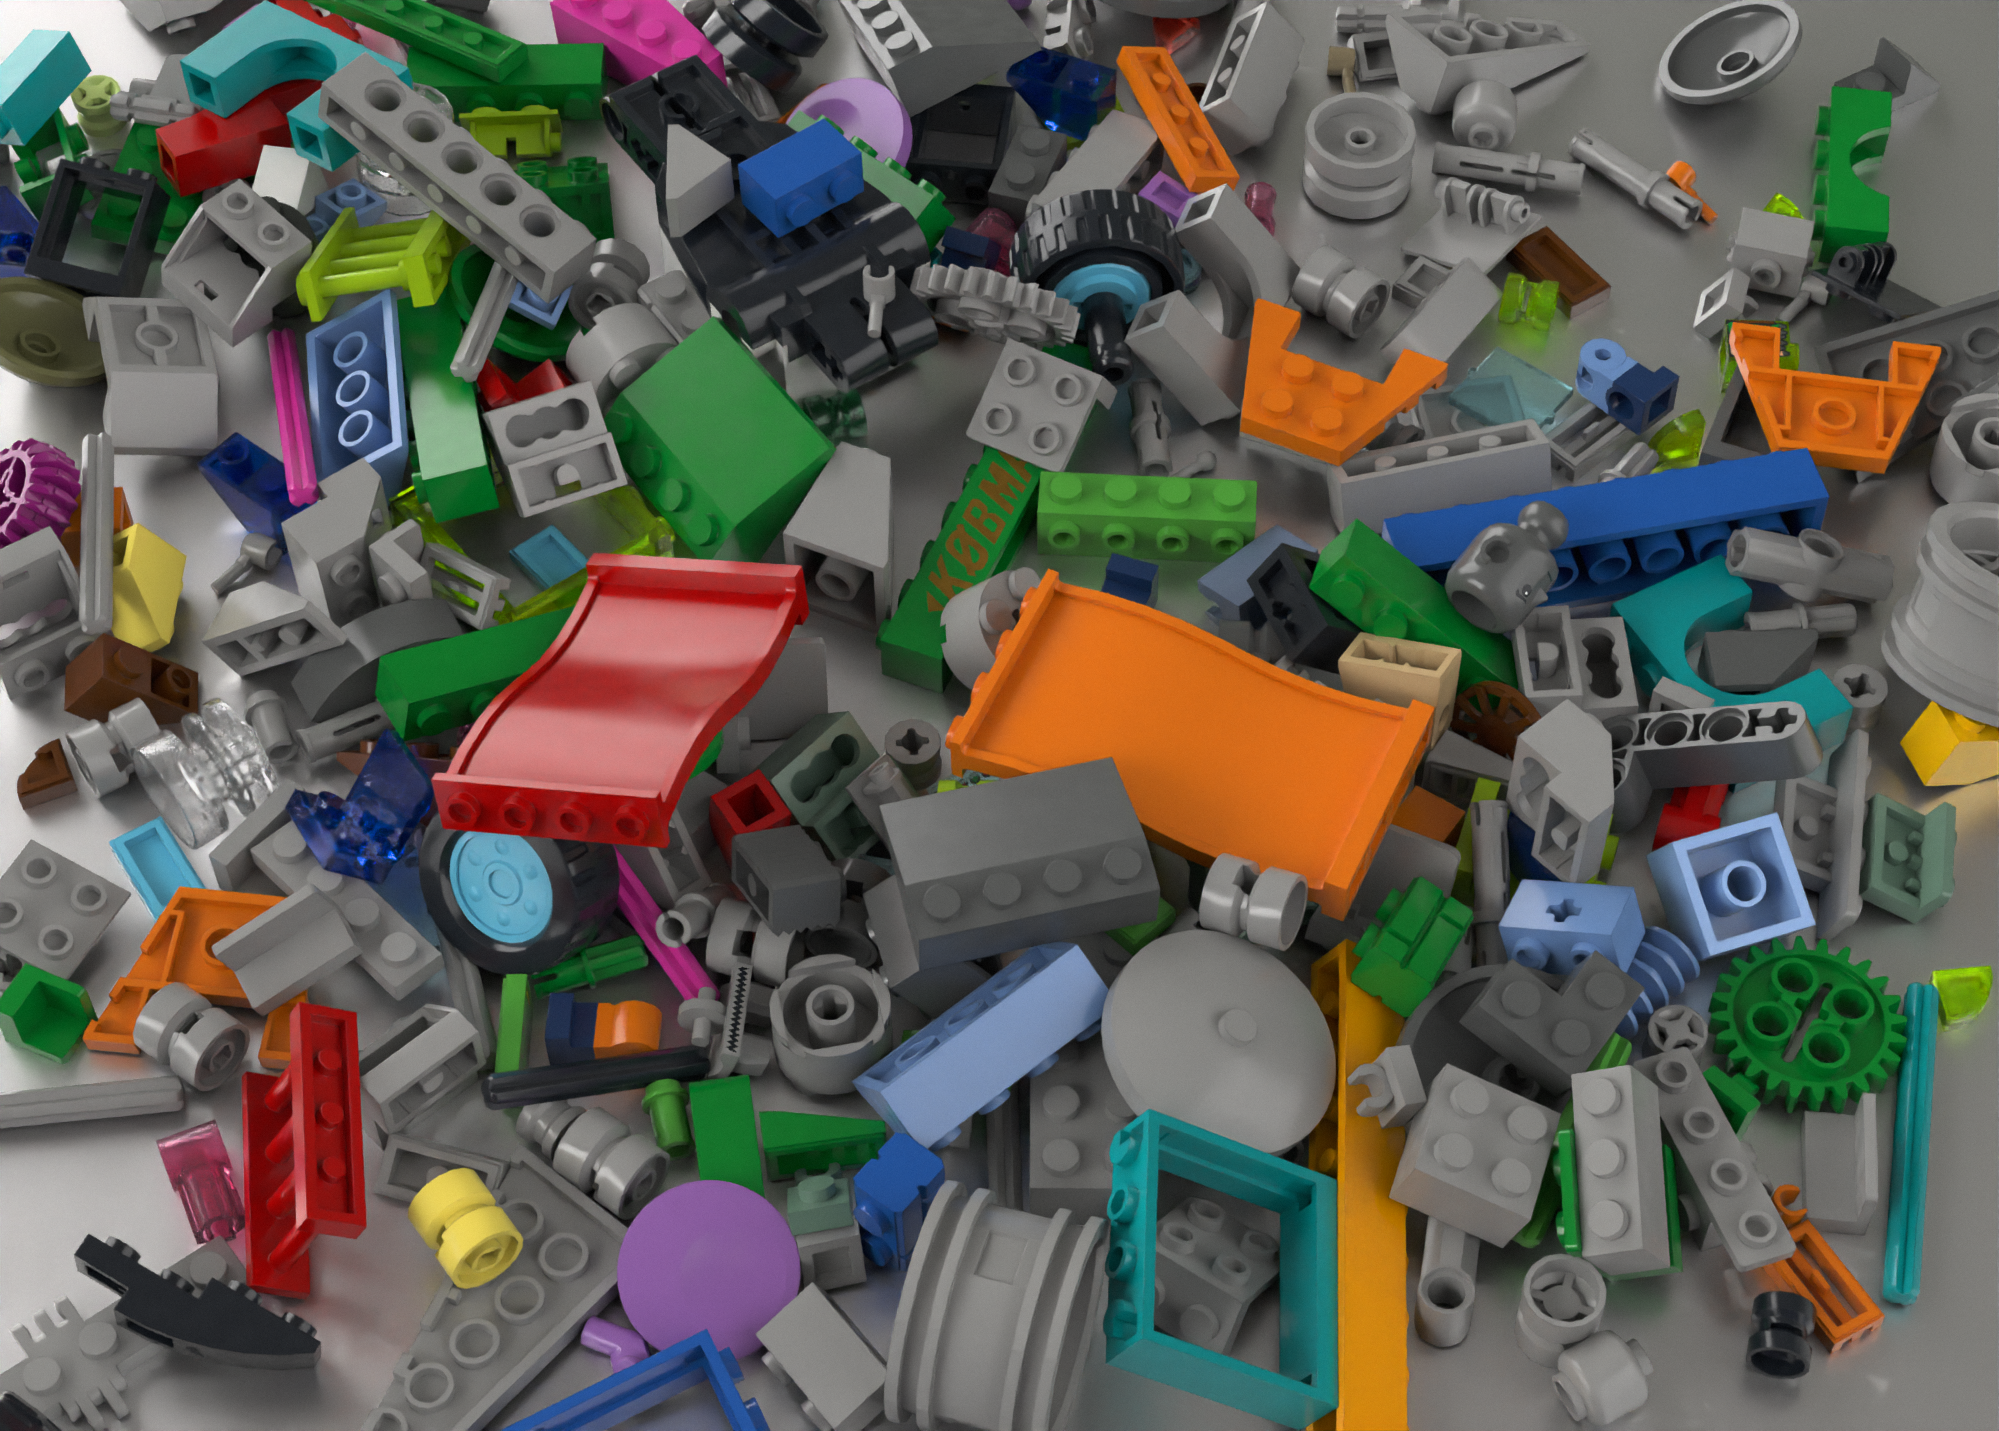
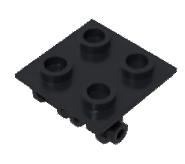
M1886 241L1842 247L1835 253L1829 268L1816 269L1811 274L1827 283L1825 289L1829 293L1846 300L1857 298L1870 305L1869 312L1873 316L1886 322L1893 323L1942 308L1889 280L1897 261V252L1894 246Z

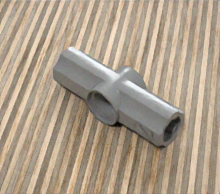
M1746 526L1742 530L1735 529L1727 543V558L1725 561L1730 575L1778 584L1788 595L1805 602L1818 601L1822 593L1873 604L1877 600L1885 601L1893 588V573L1895 570V566L1889 556L1843 547L1831 535L1820 530L1808 528L1802 530L1798 537Z

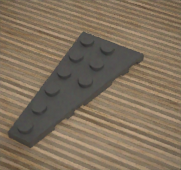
M1999 290L1814 347L1821 374L1888 381L1889 353L1893 341L1941 347V355L1934 374L1890 463L1938 434L1944 418L1950 413L1951 407L1958 400L1980 393L1999 394ZM1854 470L1858 483L1874 474L1872 472Z

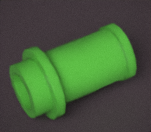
M662 1079L646 1087L645 1097L642 1099L641 1106L644 1113L650 1115L656 1145L670 1155V1161H677L690 1156L696 1149L685 1108L689 1104L690 1098L687 1090L682 1088L677 1080Z

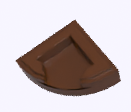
M59 738L40 747L34 753L36 758L17 780V794L23 810L78 791Z

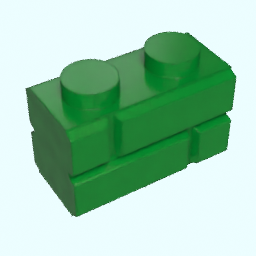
M1422 876L1414 877L1403 893L1395 887L1390 890L1374 914V917L1381 921L1382 925L1378 927L1371 922L1351 951L1361 958L1350 975L1352 977L1351 982L1373 997L1381 996L1383 1004L1404 1018L1410 1016L1432 990L1474 919L1471 909L1451 896L1445 898L1443 890Z

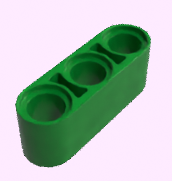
M749 1074L689 1082L700 1181L720 1180L744 1186L765 1198Z

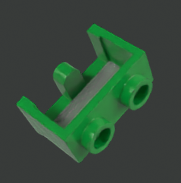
M59 107L25 146L11 145L20 158L19 161L14 162L15 169L24 185L19 186L20 194L39 223L60 158L79 163L80 157H88L86 153H82L90 150L80 125L77 122L70 125ZM85 189L80 206L94 199L91 190Z

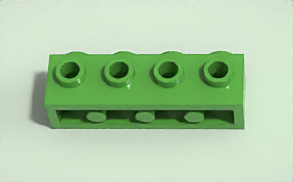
M1041 471L1037 512V554L1111 557V554L1115 553L1133 559L1222 563L1255 540L1257 481Z

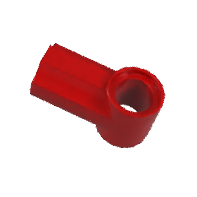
M1729 784L1674 788L1670 803L1665 802L1651 852L1671 842L1719 829L1722 820L1719 817L1722 805H1724Z

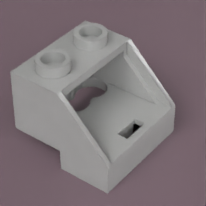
M239 179L199 206L161 265L162 285L233 348L272 321V308L297 291L296 278L312 255V241ZM229 237L265 267L261 277L258 270L250 268L242 262L241 256L238 253L231 252L224 246V242ZM201 283L204 284V294L196 287Z
M591 380L579 382L479 414L498 471L519 516L522 518L628 484L612 433L607 432ZM577 480L580 481L582 489L556 496L554 486H562Z
M364 458L318 482L317 487L321 501L281 523L299 593L303 598L312 602L339 628L380 606L381 597L369 546L378 541L384 533L393 530L381 476Z
M50 526L0 549V627L8 623L18 622L27 613L41 611L52 601L58 599L67 600L66 606L56 615L42 617L31 627L17 629L6 639L0 640V686L10 701L29 691L37 690L44 684L66 674V666L103 634L97 632L91 636L82 631V623L79 621L80 578L64 546Z
M1568 605L1535 607L1521 625L1510 631L1519 692L1534 705L1541 718L1567 698L1583 712L1594 715L1600 722L1618 715L1637 714L1639 705L1623 617L1571 619ZM1533 661L1535 662L1537 680L1532 681L1533 675L1530 672L1529 662Z
M1568 698L1518 736L1506 797L1508 809L1536 832L1531 855L1563 882L1585 883L1599 872L1614 807L1611 734L1604 728L1599 719L1590 713L1583 712Z
M427 1003L412 1015L403 1016L395 1021L386 1034L364 1050H359L362 1129L382 1151L385 1150L391 1133L407 1134L479 1080L477 1070L486 1064L479 1031L456 1008Z

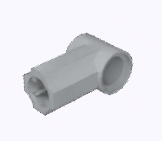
M1431 1216L1427 1220L1414 1324L1419 1336L1429 1344L1438 1347H1450L1460 1343L1468 1335L1471 1326L1481 1238ZM1446 1303L1452 1305L1454 1308L1443 1309L1437 1307L1435 1304Z

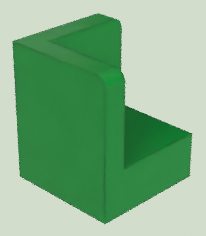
M27 963L24 964L0 997V1029L5 1041L60 1064H66L81 1045L84 1032L92 1019L98 1021L88 992L84 987Z

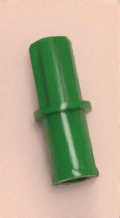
M633 934L584 948L565 962L537 975H532L531 979L553 973L557 975L556 979L533 985L538 1000L550 996V993H561L588 984L592 990L597 988L596 982L645 968L648 965V955L644 941L639 934Z

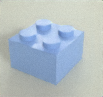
M1777 812L1674 841L1646 855L1671 932L1691 950L1698 963L1750 948L1752 945L1757 946L1767 943L1773 938H1784L1816 925Z

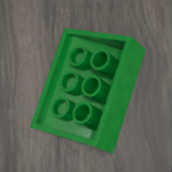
M715 316L711 317L624 389L603 419L607 432L612 433L624 471L698 559L759 563L837 450L724 321Z

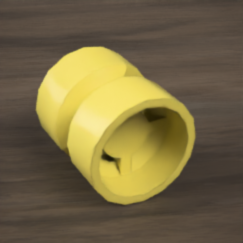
M465 1167L450 1170L426 1184L413 1198L408 1208V1219L430 1249L438 1250L435 1257L454 1284L459 1288L468 1289L483 1285L504 1272L518 1257L523 1247V1237L503 1209L495 1206L496 1200L473 1169Z

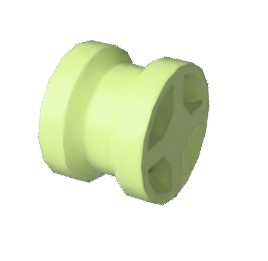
M105 75L86 77L71 93L73 105L78 111V123L83 132L89 136H111L122 130L127 124V121L116 120L110 115V98L113 94L121 91L118 82L112 77Z

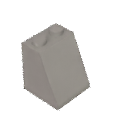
M841 441L783 532L785 563L787 565H802L809 610L875 634L878 633L880 625L885 618L892 619L894 515L891 458L880 455L872 449L860 448Z

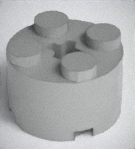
M624 303L603 310L593 317L597 325L585 336L579 330L567 350V369L576 383L591 380L603 419L624 389L678 346V343L654 313L649 312L645 306L638 303Z
M1997 393L1974 394L1958 400L1951 407L1950 413L1941 424L1929 464V475L1935 490L1948 503L1974 501L1999 504V394Z
M1023 567L1017 570L1001 572L956 594L946 604L940 627L946 624L947 642L941 644L943 655L954 675L968 688L973 689L975 681L981 672H990L996 661L995 652L1003 632L1006 629L1014 630L1020 619V607L1027 590L1030 587L1038 588L1042 581L1033 569Z
M824 954L807 958L797 963L788 971L789 977L782 982L778 989L776 985L771 995L770 1017L777 1063L782 1072L792 1081L794 1088L802 1094L837 1095L855 1091L857 1089L852 1081L891 1053L893 1049L891 999L888 987L884 985L881 976L872 969L871 973L865 968L856 965L854 958L840 954Z

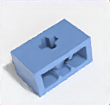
M1528 879L1521 880L1498 925L1508 961L1513 958L1522 966L1559 975H1569L1574 967L1595 950L1627 973L1646 933L1634 887Z

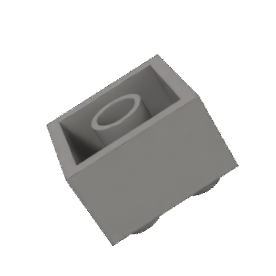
M1447 1063L1424 1090L1428 1102L1414 1115L1389 1198L1503 1248L1531 1220L1561 1114Z

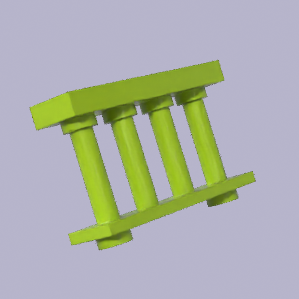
M344 208L300 270L299 275H297V295L301 305L308 306L312 322L322 321L340 295L402 287L404 291H410L414 308L435 305L448 283L449 270L453 261L472 241L433 210L427 218L359 227L355 208Z

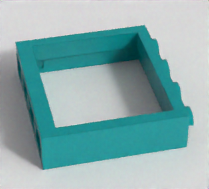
M1146 1110L1114 1135L1109 1152L1110 1160L1113 1163L1112 1193L1107 1206V1215L1111 1220L1110 1250L1105 1261V1273L1109 1277L1108 1307L1103 1319V1332L1106 1335L1105 1364L1301 1431L1339 1407L1337 1179L1155 1110ZM1158 1169L1280 1214L1279 1374L1154 1331Z

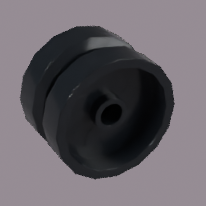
M730 0L733 7L718 5L702 27L706 38L740 70L766 87L778 92L787 93L801 75L803 68L798 57L813 58L829 36L819 20L797 0Z

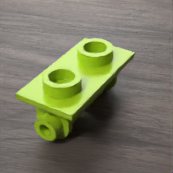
M530 105L522 108L521 111L501 112L496 108L481 107L474 109L472 113H459L461 126L469 131L475 141L496 158L508 159V141H516L517 158L552 157L553 152H562L561 133H563V126L558 109L550 110L545 106Z

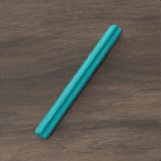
M1919 982L1908 985L1903 1003V1016L1907 1017V1023L1902 1036L1907 1038V1042L1900 1057L1882 1293L1888 1302L1900 1303L1905 1306L1914 1304L1920 1293L1939 991L1932 984L1923 985Z

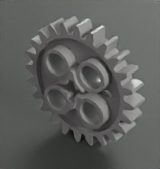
M933 264V268L921 266V270L914 271L910 291L923 303L930 315L934 316V321L952 325V329L969 330L973 336L981 335L990 341L1000 344H1006L1008 338L1032 348H1037V344L1047 348H1053L1054 345L1065 347L1066 343H1073L1081 316L1080 313H1077L1078 307L1069 305L1070 300L1056 297V292L1039 289V284L1021 283L1016 276L1006 277L999 272L985 268L970 266L969 269L964 270L954 264H950L949 269L938 264Z

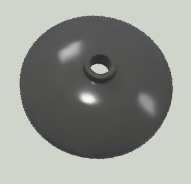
M1740 0L1726 4L1693 21L1671 41L1660 60V80L1671 97L1684 103L1707 106L1738 100L1770 83L1788 66L1800 45L1802 24L1793 7L1781 0Z

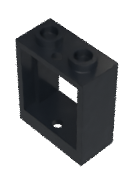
M974 84L910 117L913 137L911 152L905 169L912 174L909 179L911 182L917 185L921 179L928 181L946 196L944 200L946 202L988 205V191L1014 136L1016 125V88ZM965 101L969 105H962L960 102ZM928 130L997 136L992 164L923 158Z
M80 157L79 163L60 158L24 274L29 278L41 279L64 286L84 297L140 298L171 197L157 184V177L145 171L129 168L126 174L110 171L109 165L93 158ZM85 189L141 203L118 276L62 262Z
M1281 543L1247 579V582L1291 662L1340 675L1338 668L1339 658L1358 634L1365 632L1309 588L1320 554ZM1290 610H1292V616H1291V618L1288 620V619H1287L1288 612H1289Z

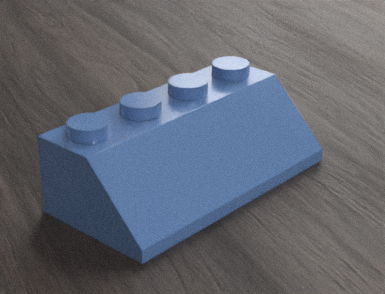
M389 288L306 333L312 450L317 483L364 458L381 476L387 507L399 500L409 452L397 296Z
M1057 941L1031 947L854 1079L852 1083L895 1133H905L925 1148H929L931 1152H936L949 1145L961 1134L962 1130L958 1125L978 1111L980 1115H984L1003 1104L1011 1095L1007 1088L1027 1074L1029 1078H1033L1052 1067L1059 1059L1056 1051L1073 1038L1077 1041H1083L1097 1033L1101 1029L1104 1002L1109 990L1078 944Z

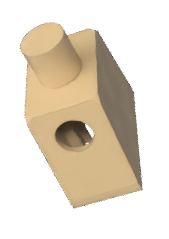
M1360 632L1338 660L1344 692L1373 701L1378 698L1386 704L1409 708L1413 699L1434 706L1431 740L1425 752L1432 751L1449 728L1453 716L1461 664V649Z

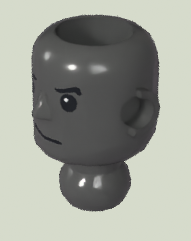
M1534 501L1523 507L1520 511L1517 525L1495 523L1484 528L1453 563L1447 573L1445 590L1452 606L1471 624L1486 632L1504 634L1521 625L1537 605L1548 600L1546 593L1557 579L1558 566L1555 557L1549 550L1558 548L1566 541L1569 524L1564 514L1550 503Z

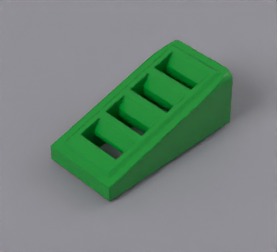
M784 1111L759 1112L767 1179L771 1181L795 1178V1172L801 1168L806 1169L807 1175L823 1174L829 1170V1163L834 1162L840 1164L841 1171L863 1168L871 1158L878 1159V1151L887 1142L885 1121Z

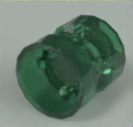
M857 388L846 393L838 389L834 396L827 398L817 394L802 399L804 413L832 444L836 438L844 436L851 440L867 436L866 414Z

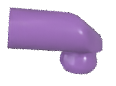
M594 1315L588 1319L584 1326L580 1341L581 1345L610 1356L614 1374L651 1356L647 1341L635 1331Z

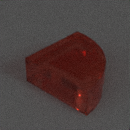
M1153 17L1152 30L1156 46L1165 47L1169 55H1171L1200 33V20L1196 17Z

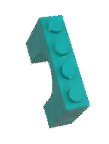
M267 0L257 5L180 60L190 101L223 118H227L258 94L276 84L296 79L326 81L364 52L368 53L381 65L391 68L398 78L413 90V79L409 68L400 62L380 55L362 44H357L326 27L317 25ZM319 89L289 111L287 118L296 154L333 172L359 153L360 150L318 117L321 89Z
M33 29L0 64V144L25 146L92 71L70 31Z
M1721 554L1611 604L1609 617H1623L1632 672L1637 677L1640 688L1649 698L1652 697L1654 688L1664 676L1715 699L1713 707L1779 701L1796 702L1802 705L1806 711L1823 751L1844 741L1854 707L1820 668L1777 689L1758 695H1736L1723 692L1705 683L1691 669L1686 656L1703 645L1705 632L1737 630L1745 626L1743 622L1744 614L1749 611L1753 590L1741 577L1730 575L1725 565L1726 559ZM1758 782L1729 784L1728 788L1735 794Z

